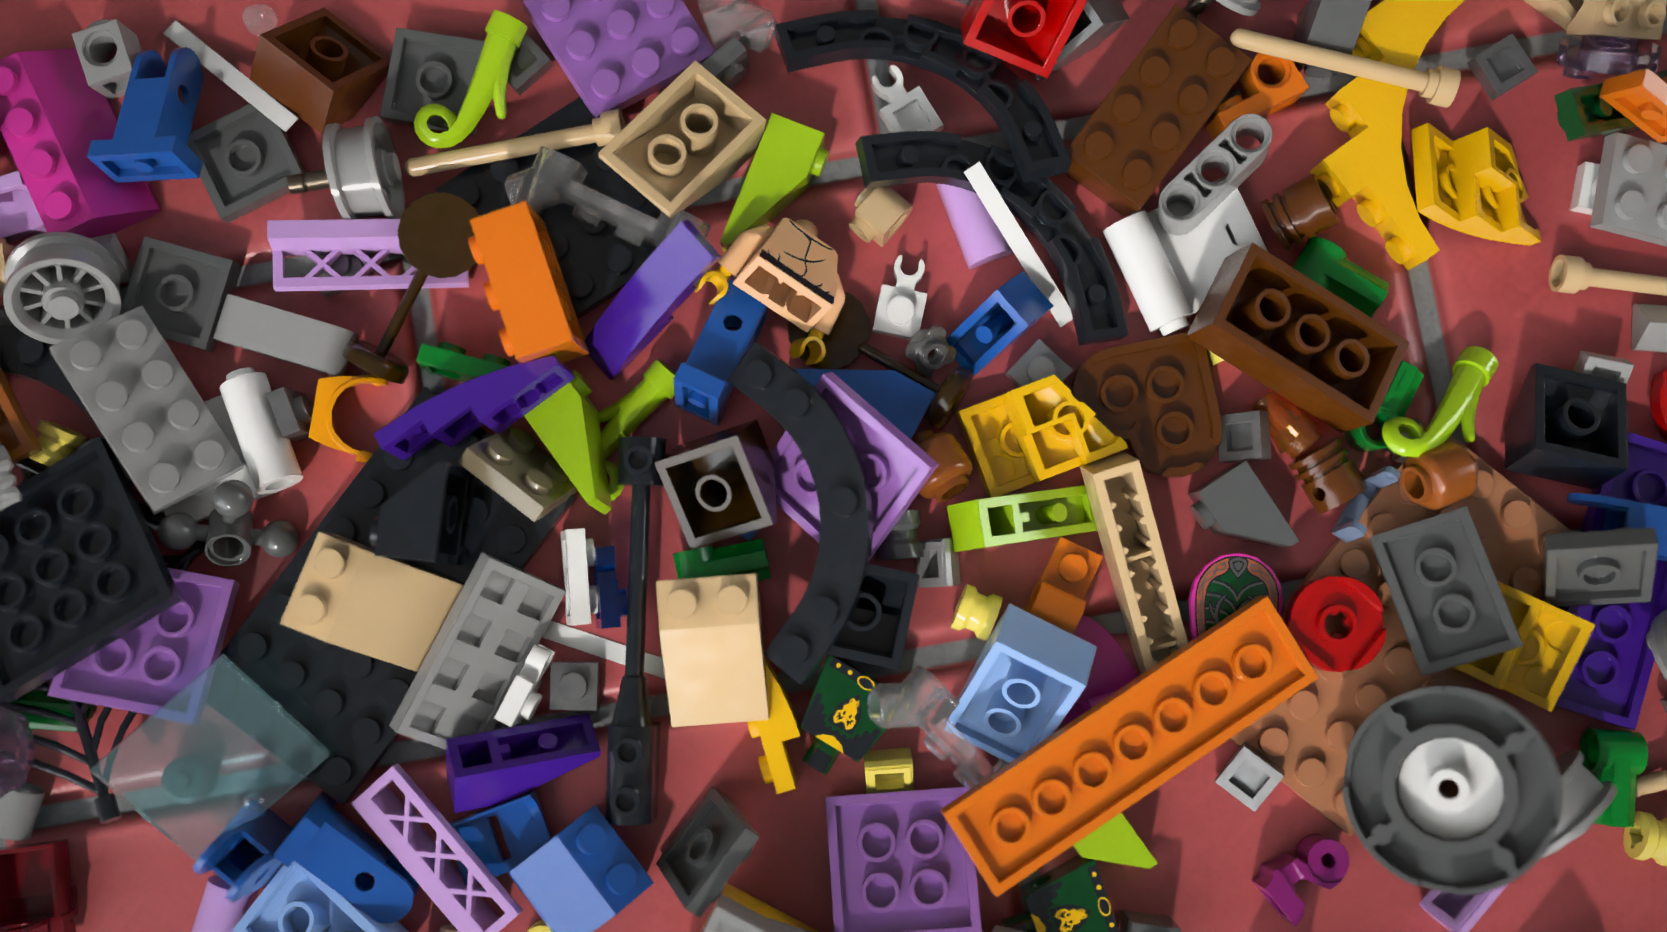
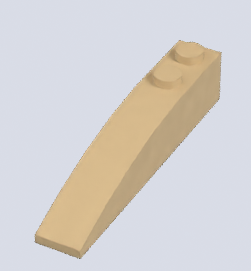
M1123 452L1081 465L1080 469L1117 601L1140 673L1143 674L1188 644L1140 462L1135 457Z

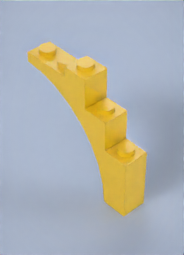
M1383 0L1367 12L1352 55L1415 69L1426 44L1445 18L1465 0ZM1356 77L1341 88L1326 103L1330 109V117L1333 123L1341 131L1347 132L1352 139L1323 159L1310 173L1316 175L1330 201L1337 208L1350 198H1353L1357 204V212L1360 218L1368 226L1375 227L1385 240V248L1389 256L1395 262L1403 264L1407 270H1410L1428 260L1440 249L1420 219L1406 180L1401 138L1402 112L1408 88Z

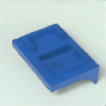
M536 790L524 793L503 804L493 805L449 822L495 877L511 871L552 838ZM494 815H497L511 855L510 858L504 859L490 819ZM457 860L464 883L467 885L468 869L461 860Z

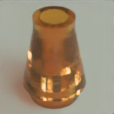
M1273 390L1252 408L1254 411L1269 412L1270 436L1281 455L1287 453L1293 461L1323 436L1315 428L1318 425L1317 422L1282 399Z

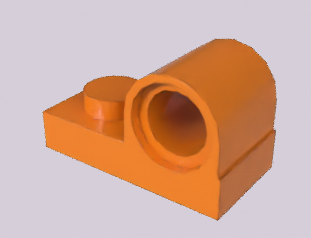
M1258 53L1239 78L1241 95L1234 96L1220 104L1215 109L1217 115L1206 128L1214 140L1238 117L1246 114H1257L1266 118L1295 103L1309 87L1293 61ZM1258 70L1269 72L1274 77L1275 85H1268L1262 82L1258 76Z
M1647 68L1604 79L1599 97L1658 143L1667 142V76L1659 78L1656 73L1651 72Z
M1061 536L1058 537L1024 611L1073 634L1085 609V595L1103 556Z

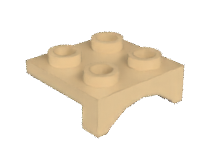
M1584 0L1583 5L1573 20L1567 25L1566 35L1661 40L1663 23L1666 17L1667 0Z

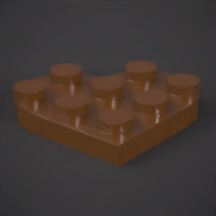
M1188 332L1110 347L1095 353L1075 371L1071 384V394L1079 402L1085 403L1096 413L1095 417L1115 436H1119L1127 442L1132 456L1139 460L1141 469L1146 473L1156 474L1161 477H1185L1202 470L1214 457L1216 448L1222 441V420L1207 350L1186 337Z

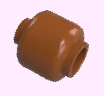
M929 429L911 439L939 464L920 490L919 494L927 499L936 498L938 502H944L957 496L969 486L970 481L968 478L972 473L973 464L958 439L952 433H934L933 430Z
M1445 441L1443 444L1423 452L1419 457L1406 458L1400 478L1402 489L1411 501L1426 509L1439 510L1462 501L1474 493L1478 481L1477 462L1461 445L1453 441Z

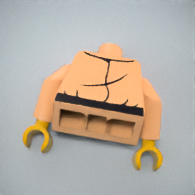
M782 218L774 228L764 224L743 231L717 261L720 265L716 271H710L703 275L696 282L695 286L697 288L694 291L696 293L700 290L705 282L713 283L717 288V295L709 304H714L727 293V280L731 275L734 276L733 284L805 332L810 330L808 337L795 340L791 344L789 351L792 359L799 358L807 345L810 349V356L807 359L806 365L816 364L825 357L826 348L822 338L824 334H830L845 303V293L837 273L838 255L832 247L817 238V227L812 222L803 219L794 222L789 218Z

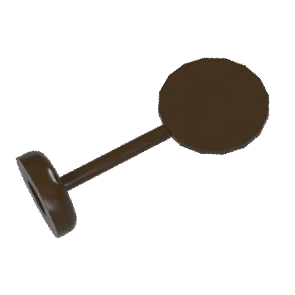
M446 192L429 193L413 201L404 211L397 231L399 246L408 263L415 267L417 271L379 345L376 346L361 340L350 341L342 353L348 361L382 379L397 384H404L409 374V368L404 361L390 353L389 350L428 275L436 278L456 277L471 269L476 263L468 243V237L474 236L470 220L479 217V214L462 197Z
M844 291L845 303L830 334H824L822 338L826 348L825 357L822 361L808 366L817 369H842L854 363L862 354L885 368L894 370L935 392V397L928 411V421L931 425L942 430L951 420L965 397L974 373L965 368L957 367L939 385L868 345L871 335L868 314L858 299L851 293ZM789 321L788 333L790 343L792 344L797 339L808 337L810 330L805 332ZM807 345L805 346V351L799 357L805 363L810 356V349Z

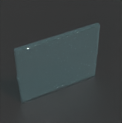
M222 654L90 769V772L141 814L145 821L150 822L193 860L197 861L208 846L222 833L258 818L327 759L331 751L284 710L280 702L273 700L230 659Z

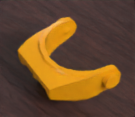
M371 373L370 375L335 376L318 379L308 437L330 448L356 455L357 462L367 463L374 453L367 450L359 451L352 449L338 437L332 426V409L337 397L352 386L359 384L388 386L389 381Z

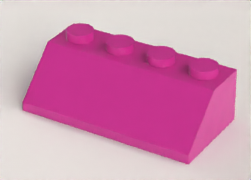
M76 48L15 52L0 60V130L47 233L68 232L93 238L121 231L160 212L161 209L148 181L116 183L87 158L91 140L113 139L118 117L110 100L88 86Z

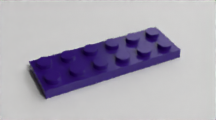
M1627 432L1628 470L1592 490L1591 494L1667 507V444ZM1588 507L1581 532L1602 531L1605 510ZM1656 560L1651 602L1561 606L1559 608L1595 624L1596 627L1555 707L1625 729H1636L1654 663V656L1647 645L1646 635L1650 631L1654 618L1659 613L1667 610V562Z

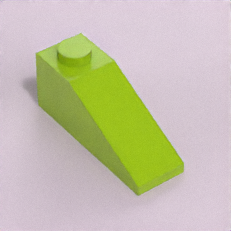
M771 114L721 237L720 245L723 252L728 249L743 231L764 224L767 225L809 187L813 175L821 177L830 154L829 150L824 149L825 137L823 132L777 114Z
M573 370L572 373L576 377L536 406L524 417L587 504L605 515L612 509L598 410L587 397L593 392L592 388L577 370Z
M1085 485L976 499L947 506L954 552L1097 531Z

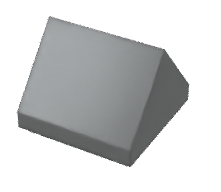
M1633 304L1632 351L1667 353V306Z
M952 538L921 541L923 542L924 557L916 558L917 574H920L919 588L961 585L959 552H954Z

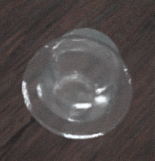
M256 4L248 6L243 11V22L252 34L259 37L260 34L277 28V15L269 6Z

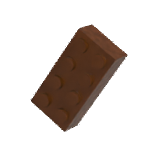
M1176 4L1067 148L1072 163L1069 172L1065 174L1125 218L1138 213L1252 59Z
M1253 242L1225 257L1186 337L1340 433L1373 424L1409 345V342Z

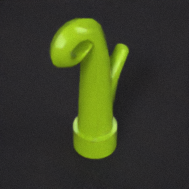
M493 10L485 28L487 36L457 117L447 107L437 103L423 106L417 112L414 120L415 132L422 142L434 148H450L462 142L473 131L484 115L492 98L496 116L499 119L506 118V94L510 66L516 48L520 47L528 30L527 25L504 12ZM439 116L446 121L449 129L440 134L435 133L428 128V122L432 117Z
M1479 346L1464 348L1452 367V379L1426 431L1410 418H1390L1384 423L1382 428V436L1386 446L1393 453L1402 457H1419L1423 452L1443 444L1453 434L1460 422L1463 440L1466 443L1473 442L1475 440V414L1480 394L1498 368V360L1495 355ZM1399 431L1405 432L1411 439L1404 437Z
M656 359L643 374L645 378L633 390L617 402L598 411L599 423L609 421L602 429L601 437L606 471L610 476L609 492L611 501H614L624 488V486L618 485V466L607 461L619 447V437L629 436L667 398L672 399L675 395L673 378L676 373L659 359Z

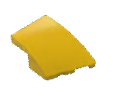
M1429 123L1411 129L1416 204L1419 213L1448 228L1488 240L1529 246L1541 242L1539 229H1534L1526 223L1520 204L1528 199V195L1520 177L1518 163L1510 143L1489 127L1454 141Z
M1051 375L1013 389L1003 395L955 413L987 498L1004 495L1032 483L1045 480L1128 449L1126 442L1121 437L1115 436L1095 417L1096 413L1085 403L1079 402L1071 394V390L1056 375Z
M1497 581L1523 646L1453 668L1497 689H1504L1552 712L1596 625Z

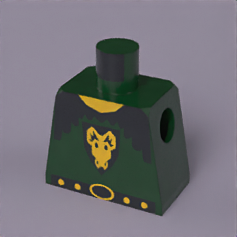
M828 655L801 723V728L816 737L804 756L803 761L825 775L830 771L840 752L859 762L908 704L907 698L841 658Z
M1080 855L1023 885L1020 890L1027 911L1001 920L1003 927L1026 932H1119L1095 860L1083 858Z

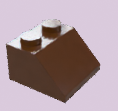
M324 7L260 34L250 79L307 124L323 134L327 124L339 123L341 125L354 118L387 77L391 58Z

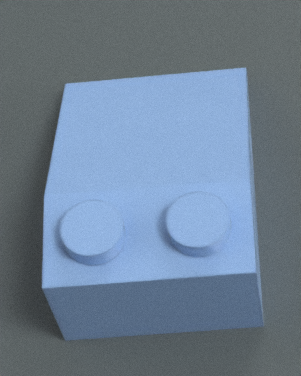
M1009 603L989 636L947 716L942 730L1008 763L1012 762L1055 732L1087 685L1097 646Z
M295 861L289 867L283 864L233 928L235 932H409L398 921L381 923L372 919Z

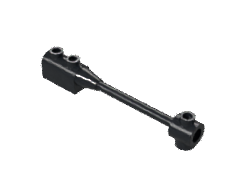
M619 437L618 485L632 487L625 676H622L612 722L608 725L605 818L609 824L646 825L653 823L657 818L660 722L653 721L647 677L644 676L651 487H664L654 462L664 456L667 450V439L657 437Z

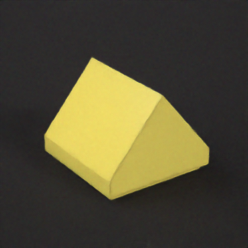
M910 747L869 750L864 755L867 794L914 790L913 761Z

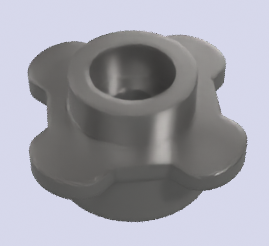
M935 325L929 329L917 331L910 338L905 348V355L916 364L915 371L927 378L933 375L934 370L941 368L944 364L952 363L956 357V349L948 345L945 339L946 330L943 327ZM934 349V352L928 356L929 352Z

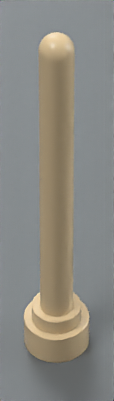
M1242 28L1234 30L1230 36L1231 44L1237 48L1419 91L1420 97L1426 98V103L1448 108L1451 105L1460 85V70L1444 66H1438L1436 69L1428 68L1426 72Z
M621 109L604 111L600 113L599 118H593L592 124L413 157L406 161L405 171L410 176L416 177L591 143H597L598 147L606 146L626 125Z
M1558 255L1554 259L1549 272V286L1554 292L1575 294L1579 290H1585L1590 286L1667 296V277L1592 268L1590 263L1585 262L1579 256Z

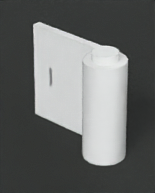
M1226 176L1223 177V178H1221V179H1218V180H1216V181H1214V182H1212V183L1221 182V181H1223L1224 179H1226ZM1238 188L1194 230L1184 235H1173L1163 230L1158 221V208L1148 213L1141 211L1130 215L1103 231L1150 332L1160 330L1163 337L1189 325L1186 317L1199 311L1225 257L1252 242L1268 252ZM1180 200L1172 202L1167 207L1169 212L1175 216H1185L1192 211V207L1187 202Z
M251 367L234 370L226 375L227 381L219 387L222 395L204 401L243 462V469L164 510L166 516L174 512H183L191 515L197 523L209 519L211 511L215 508L212 501L213 493L219 484L227 480H239L246 483L251 488L255 501L287 489L303 479L290 439L282 437L266 393L272 391L266 373L255 372L254 368Z

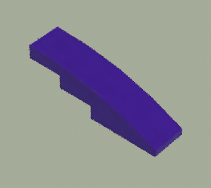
M689 220L681 221L647 258L615 297L585 339L589 357L610 380L616 379L674 318L672 313L696 290L697 287L694 284L721 257Z
M554 356L507 366L461 383L415 406L373 435L383 450L403 461L407 460L435 438L452 448L483 424L500 434L576 377L569 368Z

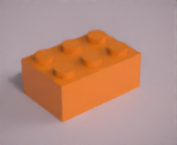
M523 201L471 219L470 223L474 236L468 237V243L478 265H485L490 281L483 283L484 291L493 311L500 310L505 327L499 329V335L509 357L515 355L519 363L554 356L561 363L589 354L546 224L528 202Z

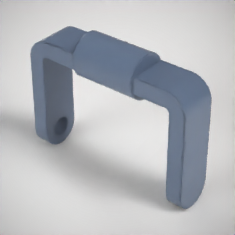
M1385 466L1368 474L1365 480L1369 488L1349 500L1333 526L1331 533L1345 543L1363 537L1367 528L1359 520L1364 510L1379 489L1399 480L1401 476L1400 471L1394 467Z

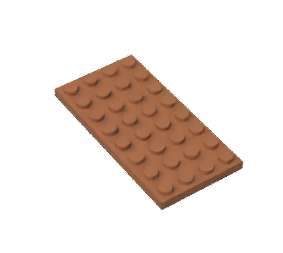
M1452 435L1446 441H1453L1464 447L1477 462L1478 481L1474 493L1470 497L1439 510H1431L1411 501L1402 489L1400 478L1397 482L1379 489L1359 520L1367 528L1365 535L1347 543L1337 537L1283 604L1282 620L1286 617V609L1295 592L1307 582L1322 576L1350 577L1363 582L1376 593L1384 609V612L1381 613L1384 619L1383 628H1386V639L1378 655L1369 664L1356 670L1331 672L1312 667L1318 679L1230 738L1239 747L1244 742H1247L1285 770L1281 782L1349 836H1352L1355 831L1345 808L1342 787L1344 786L1347 751L1362 723L1382 704L1405 692L1432 686L1469 688L1476 680V678L1456 668L1421 676L1369 538L1467 506L1496 580L1540 599L1543 595L1544 535L1571 531ZM1397 462L1394 468L1402 473L1405 462ZM1340 611L1336 615L1328 614L1325 618L1327 624L1325 630L1329 635L1333 632L1342 635L1346 630L1341 624L1345 616Z

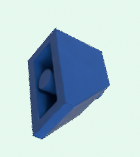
M1022 271L995 290L946 338L948 345L956 349L955 360L962 368L973 372L974 377L1028 331L1053 307V304Z

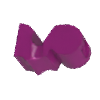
M1309 834L1297 844L1294 857L1282 853L1279 858L1262 863L1260 865V872L1252 882L1284 920L1297 927L1304 916L1305 903L1295 894L1294 884L1299 880H1308L1324 888L1332 889L1341 882L1348 871L1350 863L1349 854L1338 841L1319 834Z

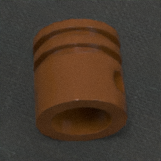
M1314 173L1283 189L1284 195L1280 196L1279 193L1272 195L1273 201L1270 202L1268 199L1261 201L1274 232L1286 250L1293 248V242H1296L1298 245L1303 243L1304 236L1311 239L1340 223L1327 193Z
M1340 437L1319 445L1288 465L1291 471L1295 469L1298 471L1295 474L1298 481L1303 479L1304 483L1301 484V487L1318 514L1325 513L1348 502L1369 488L1367 481L1353 458H1346L1345 455L1348 454L1346 447H1339L1342 443Z

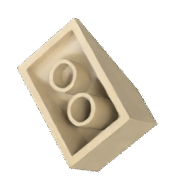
M695 60L598 153V157L669 218H672L730 178L757 151L764 134L766 119Z
M318 532L280 624L324 642L418 672L464 584L398 558L374 556L375 549L338 534Z
M758 574L656 581L659 632L672 727L769 720Z

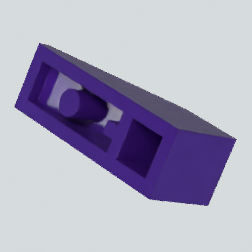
M590 714L446 739V775L455 813L503 804L600 757L601 750Z

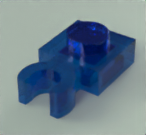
M595 547V565L593 566L595 581H593V585L596 586L598 593V613L595 614L596 628L621 627L620 617H627L628 600L626 589H618V579H616L615 547Z

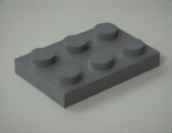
M1467 506L1369 538L1422 677L1523 646Z

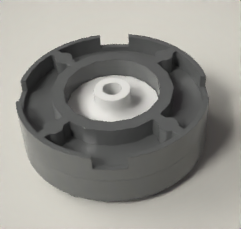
M1432 686L1405 692L1382 704L1372 712L1359 727L1349 745L1344 786L1342 789L1350 823L1369 853L1383 867L1410 884L1418 887L1421 885L1437 891L1455 893V895L1477 894L1500 888L1529 871L1548 849L1556 833L1563 807V785L1554 752L1543 734L1528 717L1506 701L1479 690L1452 686ZM1446 779L1454 780L1458 784L1459 794L1457 796H1451L1446 793L1444 789Z

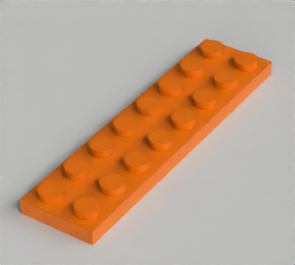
M1259 595L940 809L992 893L998 897L1318 679V676L1269 597Z

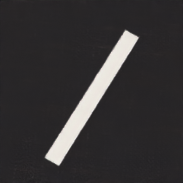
M176 20L163 33L179 47L192 49L205 68L285 132L298 119Z
M979 161L964 171V174L1031 281L1053 304L1050 312L1060 327L1073 320L1068 303Z
M550 621L542 638L625 665V645L554 621ZM645 652L644 672L666 679L663 658Z

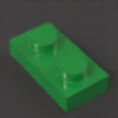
M439 342L437 347L422 343L416 362L427 373L463 383L511 365L509 360L492 354H484L482 359L465 355L466 350L464 348L447 342Z

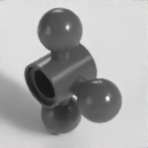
M227 480L216 487L212 497L215 508L209 515L208 525L198 524L187 513L174 512L165 516L158 526V537L167 548L184 550L191 547L196 541H205V554L211 562L225 567L244 563L250 557L251 545H260L267 554L273 557H285L292 554L299 544L298 530L288 521L275 520L268 523L263 529L253 528L254 518L249 511L254 501L253 492L246 483L239 480Z

